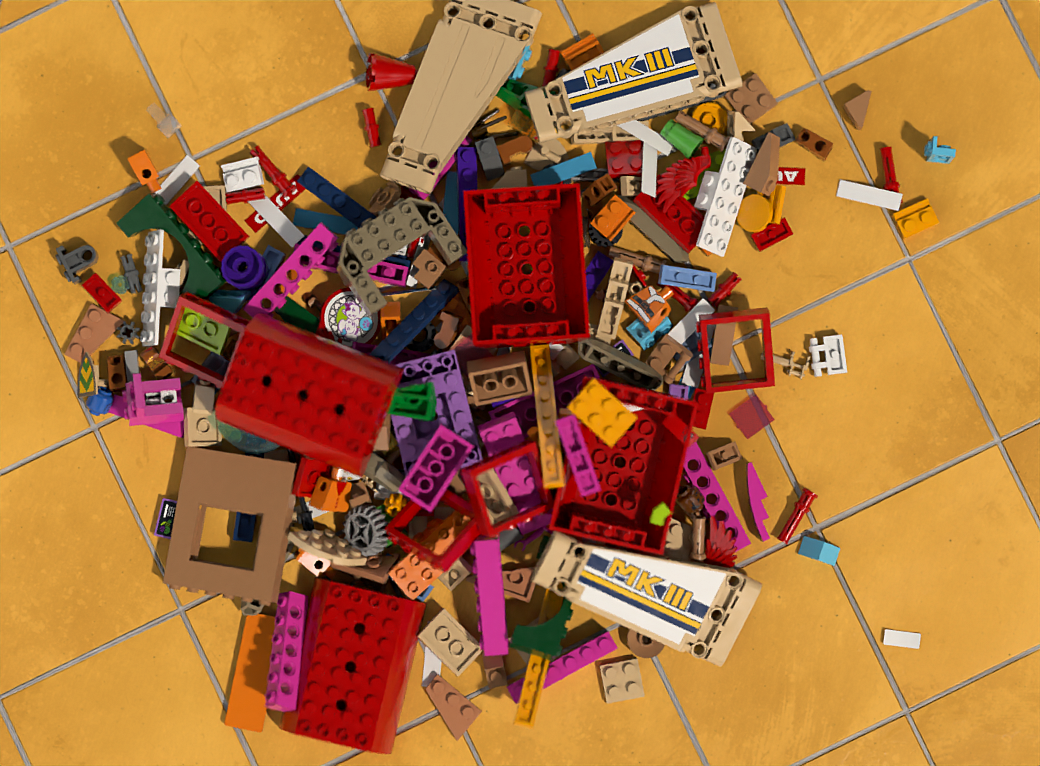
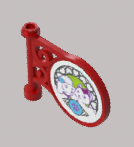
M349 287L339 289L329 295L324 301L315 334L318 335L317 331L321 329L328 339V331H331L335 342H337L338 338H342V345L352 348L353 342L371 344L381 329V311L379 310L368 317Z

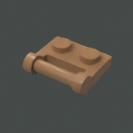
M666 333L645 361V364L656 370L666 383L672 384L676 374L686 361L692 358L693 354ZM678 352L680 358L670 371L666 370V365L675 353Z

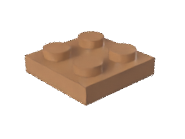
M756 73L742 82V87L732 89L725 94V98L733 109L739 112L749 124L778 105Z

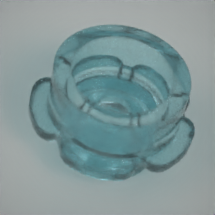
M120 275L112 279L111 289L118 294L126 293L129 289L127 278Z

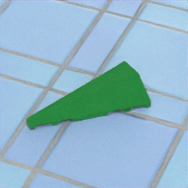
M511 79L505 81L496 96L532 120L524 92L537 89L538 87ZM550 91V94L556 95V92Z
M427 382L397 388L387 414L434 422L437 404L434 383ZM340 403L336 405L339 407H344V405Z

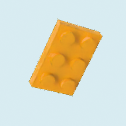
M594 378L567 407L611 447L637 419L630 410Z

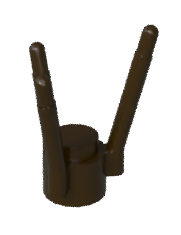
M499 109L478 120L471 129L475 140H483L492 136L494 139L516 136L519 133L508 132L485 135L488 133L487 127L507 118V116H502L486 124L483 123L500 111Z

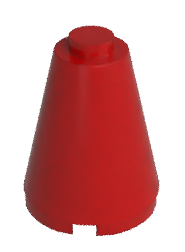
M369 53L367 62L370 64L366 68V88H368L367 91H377L413 85L418 70L415 68V65L376 53Z

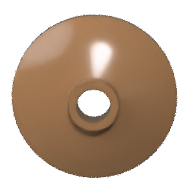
M632 629L629 630L627 642L630 650L635 655L641 658H652L663 650L665 644L649 638L648 642H643V634Z

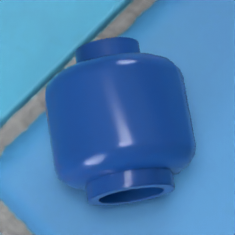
M98 386V394L88 396L86 400V406L90 409L89 412L95 416L107 414L114 401L112 392L105 387Z

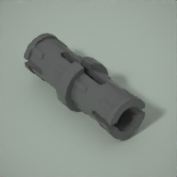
M132 254L127 255L129 263H127L125 256L120 257L125 271L124 277L128 280L130 293L136 294L135 285L138 293L142 292L143 289L138 278L139 271L135 268Z

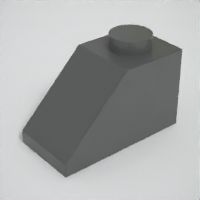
M493 136L475 142L487 181L502 177L505 172Z

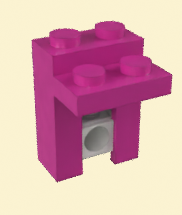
M141 373L133 374V381L125 383L126 390L122 391L123 402H127L128 408H124L125 419H129V426L184 421L180 378L141 382ZM166 399H171V400H173V401L170 402V403L164 402V400H166Z

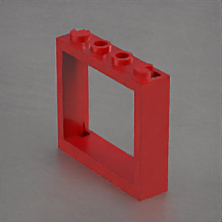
M186 292L179 296L159 358L169 365H176L182 371L193 373L200 380L214 383L217 388L222 389L244 329L250 321ZM186 307L240 332L225 376L171 351Z
M767 307L698 315L699 321L696 322V332L700 333V339L697 340L698 351L702 352V358H699V368L703 369V376H700L701 387H705L706 394L775 386L770 312ZM761 319L765 377L711 383L707 325Z
M525 440L460 469L481 535H486L490 538L500 535L501 531L514 529L517 527L516 524L529 522L536 515L547 514L549 509L554 507L550 489L544 488L542 463L534 441ZM527 454L541 503L492 525L477 476Z
M447 489L439 501L468 517L471 521L440 556L401 533L423 508L412 499L384 529L388 535L387 539L392 541L393 545H400L406 553H413L421 562L426 561L434 570L439 569L444 573L453 566L480 535L471 503Z

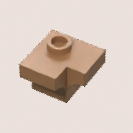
M425 249L412 263L419 269L414 278L428 290L447 270L443 263Z

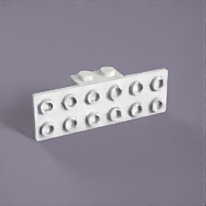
M730 137L719 173L705 171L694 205L697 209L707 210L696 246L720 257L725 255L746 188L743 182L757 153V148L735 137Z
M161 229L148 232L145 238L147 254L144 257L146 273L143 276L145 292L142 295L144 311L141 314L143 330L140 333V341L144 347L158 345L160 307L176 308L179 299L180 270L162 268L164 230Z

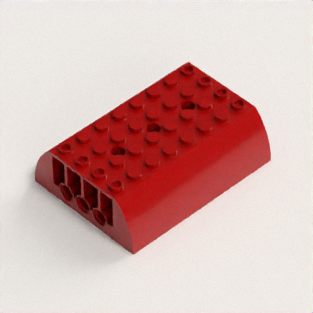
M580 183L463 191L473 345L480 348H509L546 344H569L589 339L590 330ZM526 226L530 229V233L528 236L523 237L519 234V229ZM525 264L531 265L533 269L528 275L523 274L521 271L522 266ZM527 302L535 305V310L531 313L524 310V305Z
M258 313L244 329L216 403V419L219 422L363 478L404 368L263 313ZM266 375L272 378V384L268 387L262 383V379ZM302 389L307 390L309 394L305 401L300 400L298 396ZM339 403L345 407V412L342 415H338L335 412V406Z
M584 376L581 391L594 378L622 404L643 409L632 412L637 417L634 421V427L631 430H626L612 447L575 415L600 491L581 496L566 454L563 465L564 486L558 487L549 529L663 555L698 402L611 380ZM676 414L688 426L685 444L662 424L669 415L675 416ZM617 457L625 459L623 467L615 466L614 462ZM610 494L615 495L617 499L613 505L606 503V497ZM661 502L671 512L664 518L663 526L650 522L652 510Z
M315 577L307 608L295 710L282 713L279 728L295 735L362 751L392 754L418 644L416 636L421 631L427 603ZM357 623L365 625V632L363 634L355 632L354 627ZM348 661L355 662L356 670L354 672H348L345 669V664ZM340 699L347 702V708L343 711L336 707V702Z

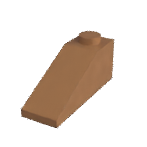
M768 132L743 184L767 196H770L771 192L774 191L778 180L780 137Z
M718 305L717 313L738 311V307ZM736 322L715 324L710 358L711 364L729 366Z

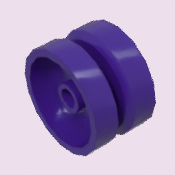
M237 246L229 250L225 254L221 265L223 277L229 284L239 290H256L265 283L268 277L269 268L267 261L260 253L249 246Z

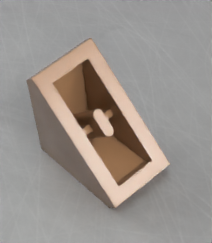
M867 90L843 106L856 130L863 128L872 91Z

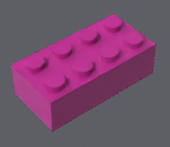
M440 425L398 491L431 512L475 446L444 425Z

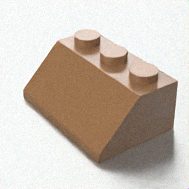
M524 350L467 362L476 406L533 395Z

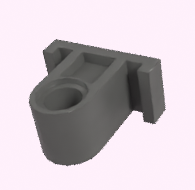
M89 245L82 246L66 255L64 252L67 250L64 246L56 248L58 254L55 256L59 264H63L66 269L64 272L68 282L72 281L75 285L82 282L81 278L76 277L75 274L93 266L99 258L98 252ZM91 251L92 258L88 261L84 260V253Z

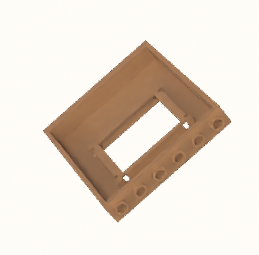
M187 447L163 583L169 584L170 589L180 590L181 587H187V592L198 593V590H204L205 595L216 596V593L223 594L222 598L234 599V596L241 597L240 601L252 603V600L256 599L259 600V604L270 606L271 602L277 603L288 544L287 538L290 533L296 496L292 494L299 464ZM207 507L262 516L253 569L198 559Z

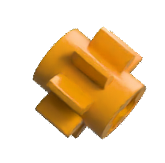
M391 494L390 498H385L384 505L386 507L384 511L391 517H395L407 504V499L401 494Z

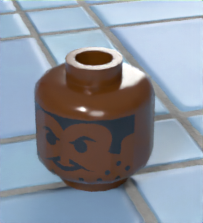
M684 485L678 490L676 501L684 512L688 514L698 513L703 508L705 497L696 486Z

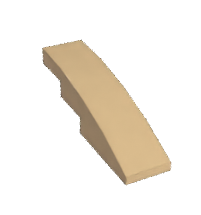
M614 258L596 335L611 339L616 338L633 261Z

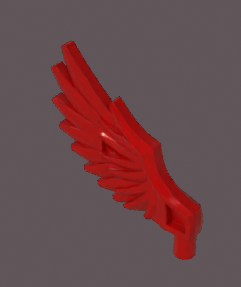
M701 147L702 156L692 157L691 160L687 158L678 160L677 163H672L671 167L666 168V173L661 174L663 179L657 181V185L660 186L656 190V194L663 192L657 202V205L660 206L665 201L663 214L667 213L679 196L682 199L690 189L696 187L698 176L702 171L711 166L708 147Z
M714 516L710 517V539H706V559H704V563L731 568L735 565L733 560L737 558V555H733L737 547L732 548L736 539L731 540L732 530H729L725 535L724 521L721 520L718 527Z

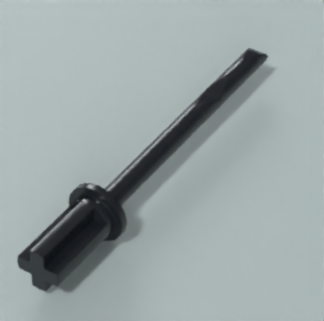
M287 449L290 463H296L294 451ZM298 496L302 510L301 513H298V516L301 518L303 530H315L311 515L313 511H308L305 498Z

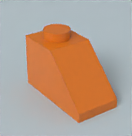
M387 302L386 306L381 309L382 340L401 323L400 302Z

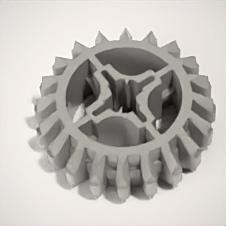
M364 504L348 511L349 514L344 516L346 521L342 523L345 526L342 531L346 534L343 539L348 540V545L359 549L365 557L377 555L378 552L384 550V547L388 545L386 541L388 540V535L384 529L389 522L384 520L386 515H381V509Z

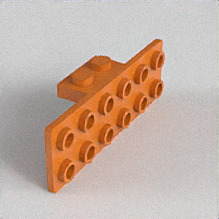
M455 510L444 521L438 518L431 520L427 524V528L417 533L412 540L440 556L471 519ZM413 553L407 554L388 572L389 576L409 600L412 601L443 573L439 569L434 570L428 562H421Z
M257 614L247 615L224 723L225 726L259 733L263 731L267 712L265 695L268 686L270 656L273 645L272 638L275 628L274 616Z

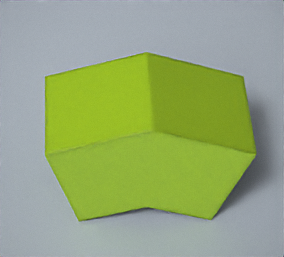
M663 502L652 510L651 523L663 526L664 518L671 513Z

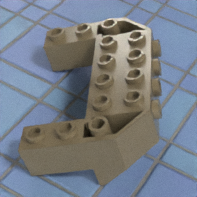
M411 197L406 200L401 198L394 203L395 207L390 210L387 208L383 209L377 214L379 217L372 220L369 218L361 224L363 227L357 231L353 228L345 234L346 237L341 244L336 269L344 285L349 286L368 317L387 304L367 273L371 267L420 236L423 238L429 235L448 266L467 254L466 248L436 203Z

